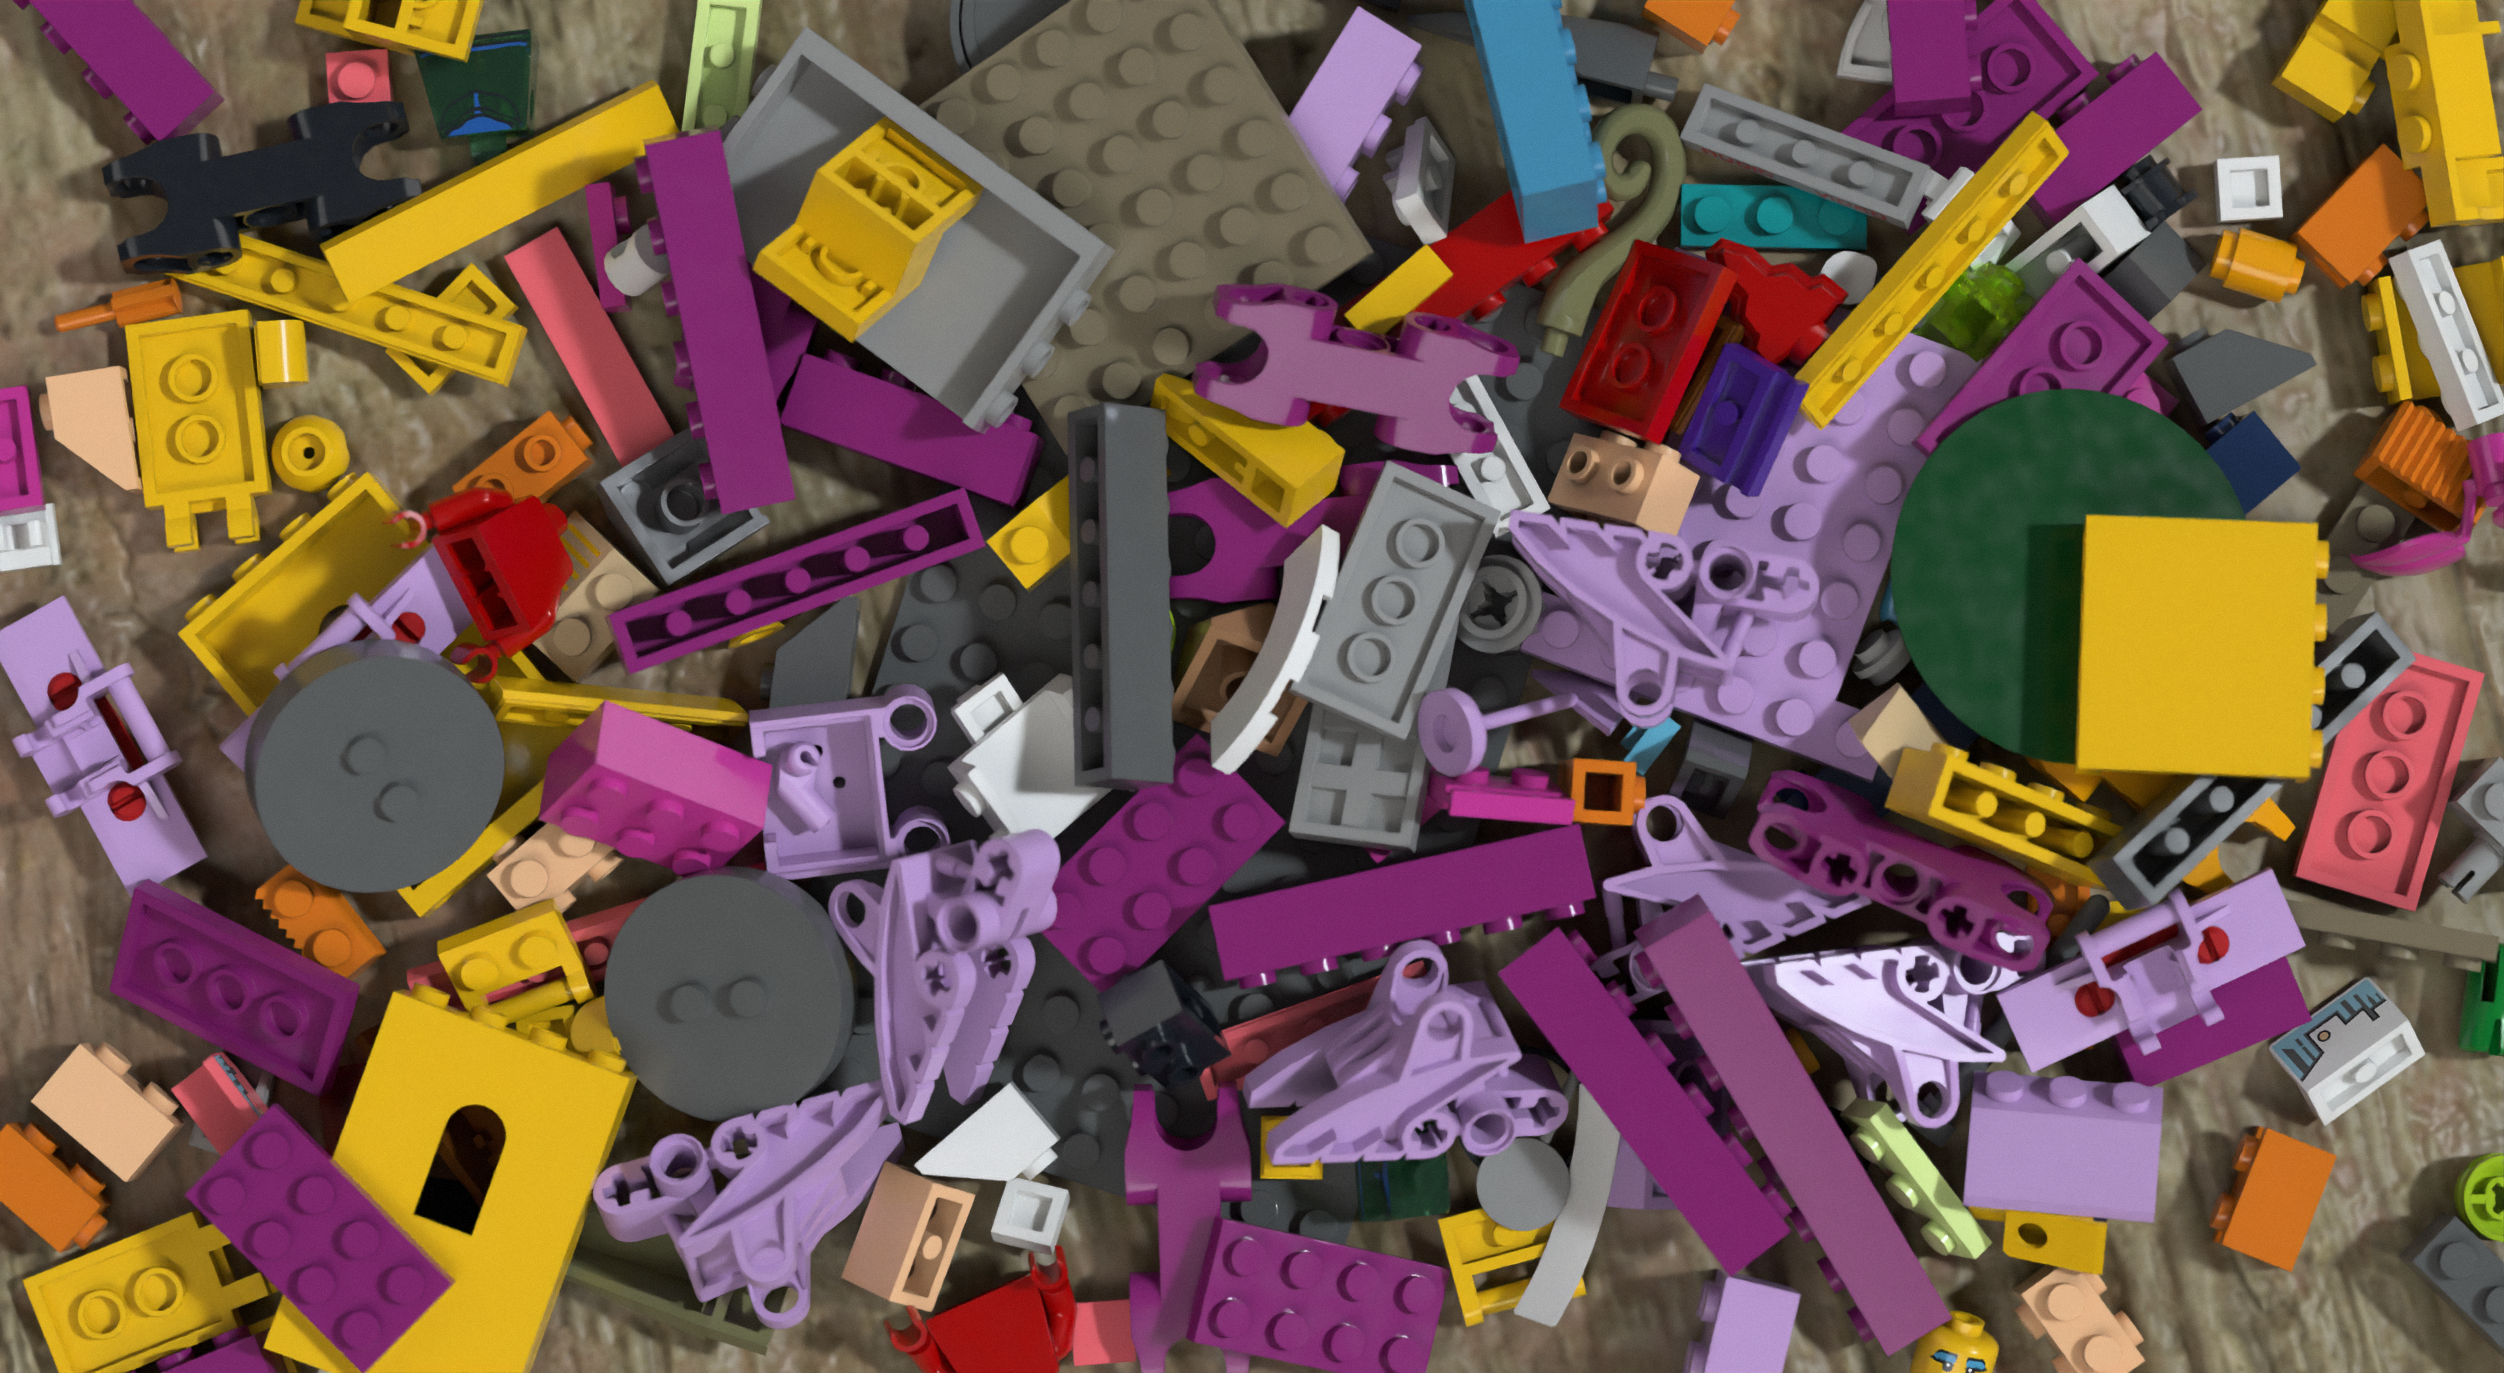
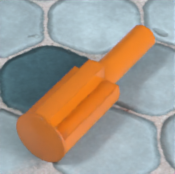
M174 277L111 292V302L58 314L54 318L56 330L60 333L112 320H117L118 326L122 328L125 325L139 324L183 313L182 296Z

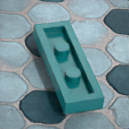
M1682 184L1679 248L1709 249L1720 238H1724L1754 248L1755 250L1864 252L1867 249V214L1792 186Z

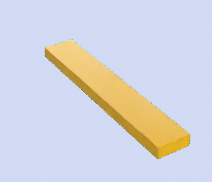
M651 79L319 246L345 299L351 304L585 187V185H589L633 163L634 157L646 155L643 139L678 133L679 129L659 85Z
M2033 111L2030 112L1793 377L1810 384L1798 410L1806 421L1820 431L1825 428L2068 156L2070 152L2046 119Z
M239 234L243 252L242 257L230 265L189 275L162 273L168 277H174L175 279L504 387L509 386L528 330L522 325L393 283L349 304L328 262Z

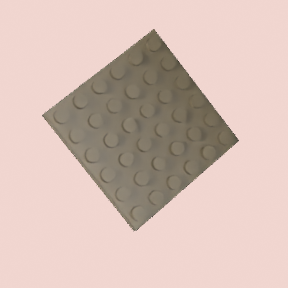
M1070 0L918 106L1116 250L1087 290V293L1092 298L1084 313L1072 326L1064 323L1051 340L1050 344L1055 347V350L1046 366L1035 377L1027 374L1021 382L1066 455H1068V412L1103 402L1144 407L1151 402L1155 381L1163 373L1186 379L1193 374L1196 363L1213 361L1256 332L1247 327L1226 322L1223 318L1215 315V306L1212 300L1216 285L1280 283L1318 291L1374 253L1215 0Z

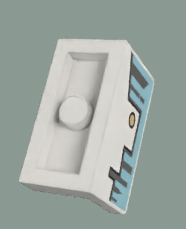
M2369 977L2363 978L2312 1014V1021L2291 1029L2269 1046L2274 1059L2297 1083L2310 1110L2324 1126L2425 1055L2407 1017Z

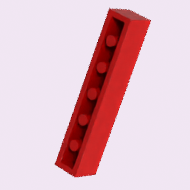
M1508 191L1447 233L1446 238L1436 241L1429 246L1453 273V277L1412 312L1430 313L1461 321L1472 315L1477 323L1485 320L1508 302L1503 296V293L1522 280L1528 288L1534 286L1558 268L1554 258L1574 245L1578 253H1581L1607 235L1609 230L1605 223L1611 219L1614 211L1613 206L1608 199L1605 203L1597 204L1598 227L1525 243L1512 191ZM1394 271L1338 308L1333 325L1352 328L1343 318L1344 314ZM1404 319L1386 335L1400 337ZM1312 401L1307 421L1312 425L1319 421L1325 429L1336 423L1353 409Z

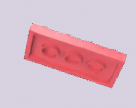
M2415 652L2412 653L2417 659L2331 739L2291 875L2295 878L2409 912L2416 911L2485 673Z

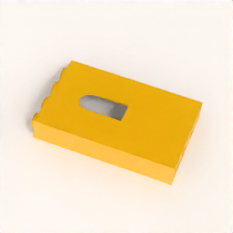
M367 471L360 478L355 472L345 476L326 494L330 503L313 518L306 512L293 520L279 534V538L284 542L266 558L261 553H257L249 558L232 574L231 577L236 582L235 585L218 599L213 593L207 595L185 614L184 618L189 624L177 634L248 717L265 702L266 698L281 682L273 670L281 662L288 666L320 635L322 622L332 610L348 605L346 600L355 592L369 603L432 543L430 537L426 534L423 542L417 547L407 549L390 546L392 543L406 539L410 529L405 519L389 525L381 524L382 519L388 513L406 509L376 475ZM473 621L440 655L451 662V653L459 644L471 642L483 647L490 641L484 642ZM525 649L508 659L506 654L498 659L497 676L552 681ZM474 656L470 662L463 665L453 664L464 674H467L476 667L478 656ZM490 681L482 684L471 682L489 707ZM496 721L505 753L504 779L496 809L483 833L457 861L427 880L397 889L398 893L419 917L431 916L494 862L492 856L503 845L519 833L524 836L541 821L538 818L548 756L575 729Z
M414 983L412 992L405 989L393 991L333 1159L456 1283L366 1373H530L594 1199L593 1186L597 1177L604 1171L637 1081V1075L624 1070L627 1060L596 1048H591L588 1057L565 1049L568 1038L540 1027L532 1026L529 1035L506 1027L509 1019L507 1015L474 1004L471 1013L447 1005L450 998L449 994L427 985ZM475 1104L490 1108L501 1118L505 1126L506 1141L473 1234L469 1235L415 1215L414 1211L449 1118L461 1107ZM283 1294L263 1348L330 1373H361Z

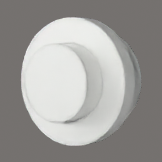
M1878 629L1869 634L1859 643L1854 654L1857 656V659L1853 664L1852 670L1859 679L1868 678L1874 686L1882 685L1896 676L1911 658L1901 631L1896 629L1885 633L1883 629Z

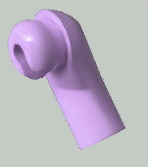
M794 741L784 746L778 756L775 792L789 809L813 833H816L829 822L836 811L814 789L817 766L820 764L818 750L809 742Z

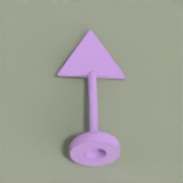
M1532 669L1531 676L1555 694V696L1485 715L1481 714L1477 704L1468 694L1456 688L1431 691L1422 699L1418 710L1417 730L1420 744L1428 761L1435 769L1449 777L1469 773L1481 763L1487 745L1486 730L1563 709H1574L1609 737L1623 719L1618 707L1616 687L1576 672ZM1629 693L1628 698L1635 704L1640 696Z

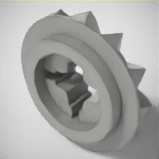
M1506 555L1483 557L1459 611L1460 617L1456 635L1472 649L1491 655L1508 650H1519L1520 644L1530 635L1538 633L1537 623L1541 612L1547 609L1542 600L1541 586L1543 583L1535 576L1527 564L1516 558ZM1490 586L1504 597L1515 596L1512 598V602L1505 606L1506 617L1504 619L1507 624L1502 623L1499 618L1492 614L1482 616L1485 614V610L1493 605L1490 596L1493 593Z

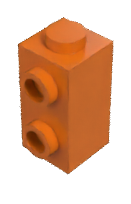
M548 410L451 488L455 493L469 487L505 489L514 499L532 494L539 498L541 503H545L594 464L585 451L593 442L571 415H568L561 421L555 413Z
M1578 758L1559 761L1557 786L1568 794L1567 798L1575 800L1572 824L1608 827L1633 826V815L1637 814L1640 809H1644L1646 796L1645 777L1636 776L1637 762Z
M21 1121L7 1123L0 1131V1201L59 1253L73 1249L76 1244L81 1249H86L108 1224V1221L102 1214L113 1202L102 1193L106 1184L84 1164L77 1162L72 1167L59 1156L55 1150L60 1144L39 1124L33 1121L27 1126Z

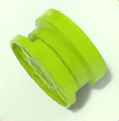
M2489 1153L2475 1158L2462 1170L2455 1185L2454 1202L2460 1219L2471 1231L2482 1237L2499 1242H2504V1153Z

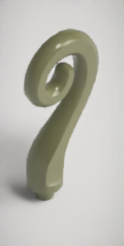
M1641 103L1617 107L1604 115L1591 133L1592 142H1599L1604 159L1606 178L1603 180L1607 199L1621 202L1639 196L1647 186L1651 176L1650 165L1642 160L1630 162L1621 174L1616 172L1613 166L1614 152L1620 141L1628 135L1643 137L1651 148L1653 155L1652 179L1643 202L1634 214L1613 232L1566 262L1547 287L1535 321L1536 325L1546 328L1539 349L1543 353L1563 358L1569 336L1582 337L1597 294L1602 286L1623 268L1635 240L1639 239L1653 243L1668 225L1681 199V185L1685 184L1686 179L1684 142L1679 138L1681 134L1674 121L1657 107Z

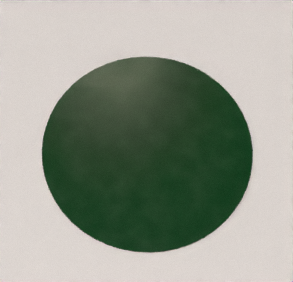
M2055 389L2024 394L2002 401L1978 413L1959 426L1930 455L1915 477L1903 502L1892 545L1891 586L1897 622L1905 646L1929 688L1949 711L1982 737L2015 753L2052 763L2075 764L2083 523L2086 515L2247 521L2231 484L2218 464L2185 430L2165 416L2140 403L2121 396L2092 390Z

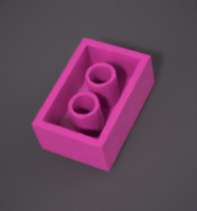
M604 700L548 756L538 819L561 827L563 831L570 835L593 839L618 849L620 853L628 857L643 858L672 869L681 877H686L702 870L722 867L764 828L772 765Z

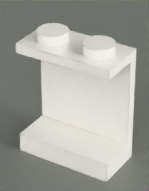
M1062 673L1058 674L947 767L959 783L953 788L958 800L973 816L978 817L982 814L994 830V833L989 836V840L1028 829L1043 830L1054 839L1112 790L1110 788L1075 786L1073 676Z

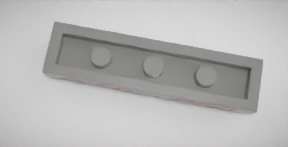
M1707 83L1704 84L1679 137L1684 142L1685 147L1907 230L1933 176L1930 166Z

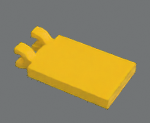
M248 309L125 325L145 508L149 511L164 509L167 547L174 548L176 554L200 551V537L195 514L227 510V527L230 540H235L237 545L262 542L260 520L254 497L273 494L261 390L258 381L252 313Z
M199 1209L22 1280L59 1373L129 1372L243 1326L244 1323L238 1307L280 1290L261 1271L236 1281L223 1246L232 1242L213 1223L205 1226Z

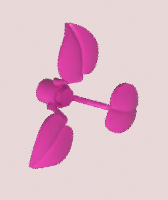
M2504 432L2481 436L2467 444L2473 479L2462 482L2465 499L2461 524L2457 531L2454 533L2443 531L2423 535L2366 555L2350 554L2351 562L2378 574L2405 577L2430 573L2462 559L2466 555L2463 544H2466L2471 539L2477 496L2484 497L2487 506L2498 507L2491 513L2492 521L2496 526L2504 528Z

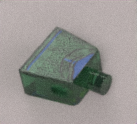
M531 29L475 35L467 63L414 49L439 137L447 146L469 144L472 168L507 152L506 140L526 138L534 135L539 41L537 35Z
M1434 1120L1422 1122L1423 1129L1421 1130L1416 1127L1415 1131L1417 1134L1429 1132L1428 1125L1436 1127V1123ZM1446 1151L1436 1157L1427 1159L1406 1160L1405 1156H1402L1398 1160L1363 1161L1362 1157L1355 1161L1360 1222L1395 1221L1449 1213L1451 1205Z

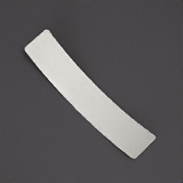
M1582 1083L1579 1084L1577 1129L1569 1170V1196L1563 1210L1556 1217L1548 1243L1536 1271L1514 1309V1314L1550 1327H1554L1563 1315L1590 1258L1609 1198L1619 1147V1131Z

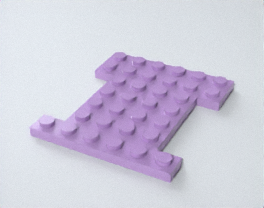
M1677 247L1675 248V251L1681 252L1690 256L1706 260L1705 257L1696 255L1694 253L1685 251ZM1727 301L1721 314L1730 318L1731 304ZM1839 307L1826 324L1835 332L1852 311ZM1909 333L1824 429L1820 431L1806 421L1799 411L1797 412L1760 495L1756 497H1746L1740 493L1741 490L1733 485L1724 484L1680 458L1679 464L1701 476L1677 534V537L1681 538L1688 545L1693 561L1701 562L1702 557L1710 548L1723 543H1733L1749 551L1795 557L1806 561L1815 570L1819 581V595L1815 609L1806 618L1797 622H1782L1754 617L1742 643L1741 652L1732 669V683L1729 686H1723L1679 673L1674 710L1872 784L1879 764L1858 740L1848 722L1850 718L1861 710L1836 700L1889 564L1896 524L1903 502L1915 477L1927 461V458L1911 442L1984 359ZM1789 359L1779 366L1787 371L1786 374L1792 377L1800 371ZM1671 430L1666 446L1677 451L1685 433L1679 435ZM1669 561L1662 562L1660 571H1656L1653 577L1659 580H1668L1670 571L1674 570L1677 564ZM1732 570L1718 572L1711 579V583L1723 591H1732L1740 587L1744 582V578L1738 572ZM1759 570L1754 600L1762 601V587L1780 591L1782 593V602L1786 604H1794L1797 594H1807L1808 591L1799 588V578L1795 576H1787L1783 586L1764 584L1766 570ZM1695 589L1691 590L1690 595L1682 603L1676 605L1690 620L1692 619L1695 601ZM1543 591L1542 600L1547 609L1541 612L1537 623L1538 633L1530 635L1523 641L1521 652L1616 687L1615 660L1570 605L1562 598ZM1738 615L1721 616L1711 638V641L1720 650L1726 637L1729 636ZM1641 683L1636 685L1630 693L1657 702L1662 695V690L1654 684Z

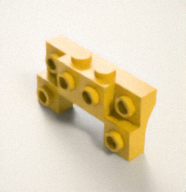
M2393 0L2400 43L2383 48L2387 77L2390 85L2403 169H2421L2430 226L2440 227L2460 224V227L2503 223L2504 156L2487 158L2502 154L2483 44L2484 37L2501 33L2499 20L2479 22L2476 0Z

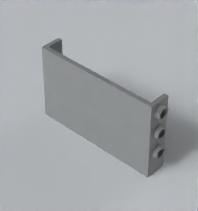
M805 27L779 65L771 64L758 77L751 91L755 98L741 117L738 115L733 116L720 131L746 259L754 265L759 252L795 223L816 171L885 115L985 188L978 204L943 233L921 285L861 334L856 341L963 419L962 422L973 430L985 434L990 425L997 429L1014 410L1018 398L1013 393L1026 375L1035 377L1050 360L1055 350V347L1050 342L1064 323L1072 326L1088 307L1092 296L1087 293V290L1116 250L823 37Z

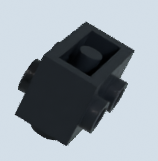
M1162 959L1143 970H1136L1123 975L1116 981L1113 987L1097 995L1106 1017L1099 1022L1100 1030L1111 1050L1117 1055L1124 1052L1139 1075L1143 1077L1149 1074L1167 1090L1174 1086L1186 1085L1195 1081L1202 1075L1205 1069L1232 1055L1211 1004Z

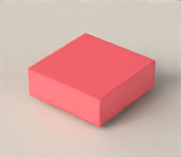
M1130 1298L1076 1302L1078 1312L1073 1338L1074 1366L1137 1361L1136 1349L1131 1338Z

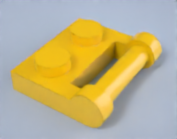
M554 898L437 941L438 956L468 1013H471L474 1004L507 1015L509 1017L508 1025L574 999L578 1004H581L598 996L592 974ZM562 966L566 974L565 977L491 1005L485 995Z
M1483 1207L1437 1219L1466 1327L1484 1323L1483 1316L1516 1308L1532 1279L1528 1278L1476 1292L1472 1275L1542 1257L1556 1218L1549 1224L1530 1231H1517L1501 1226L1488 1216ZM1582 1277L1571 1299L1587 1295Z

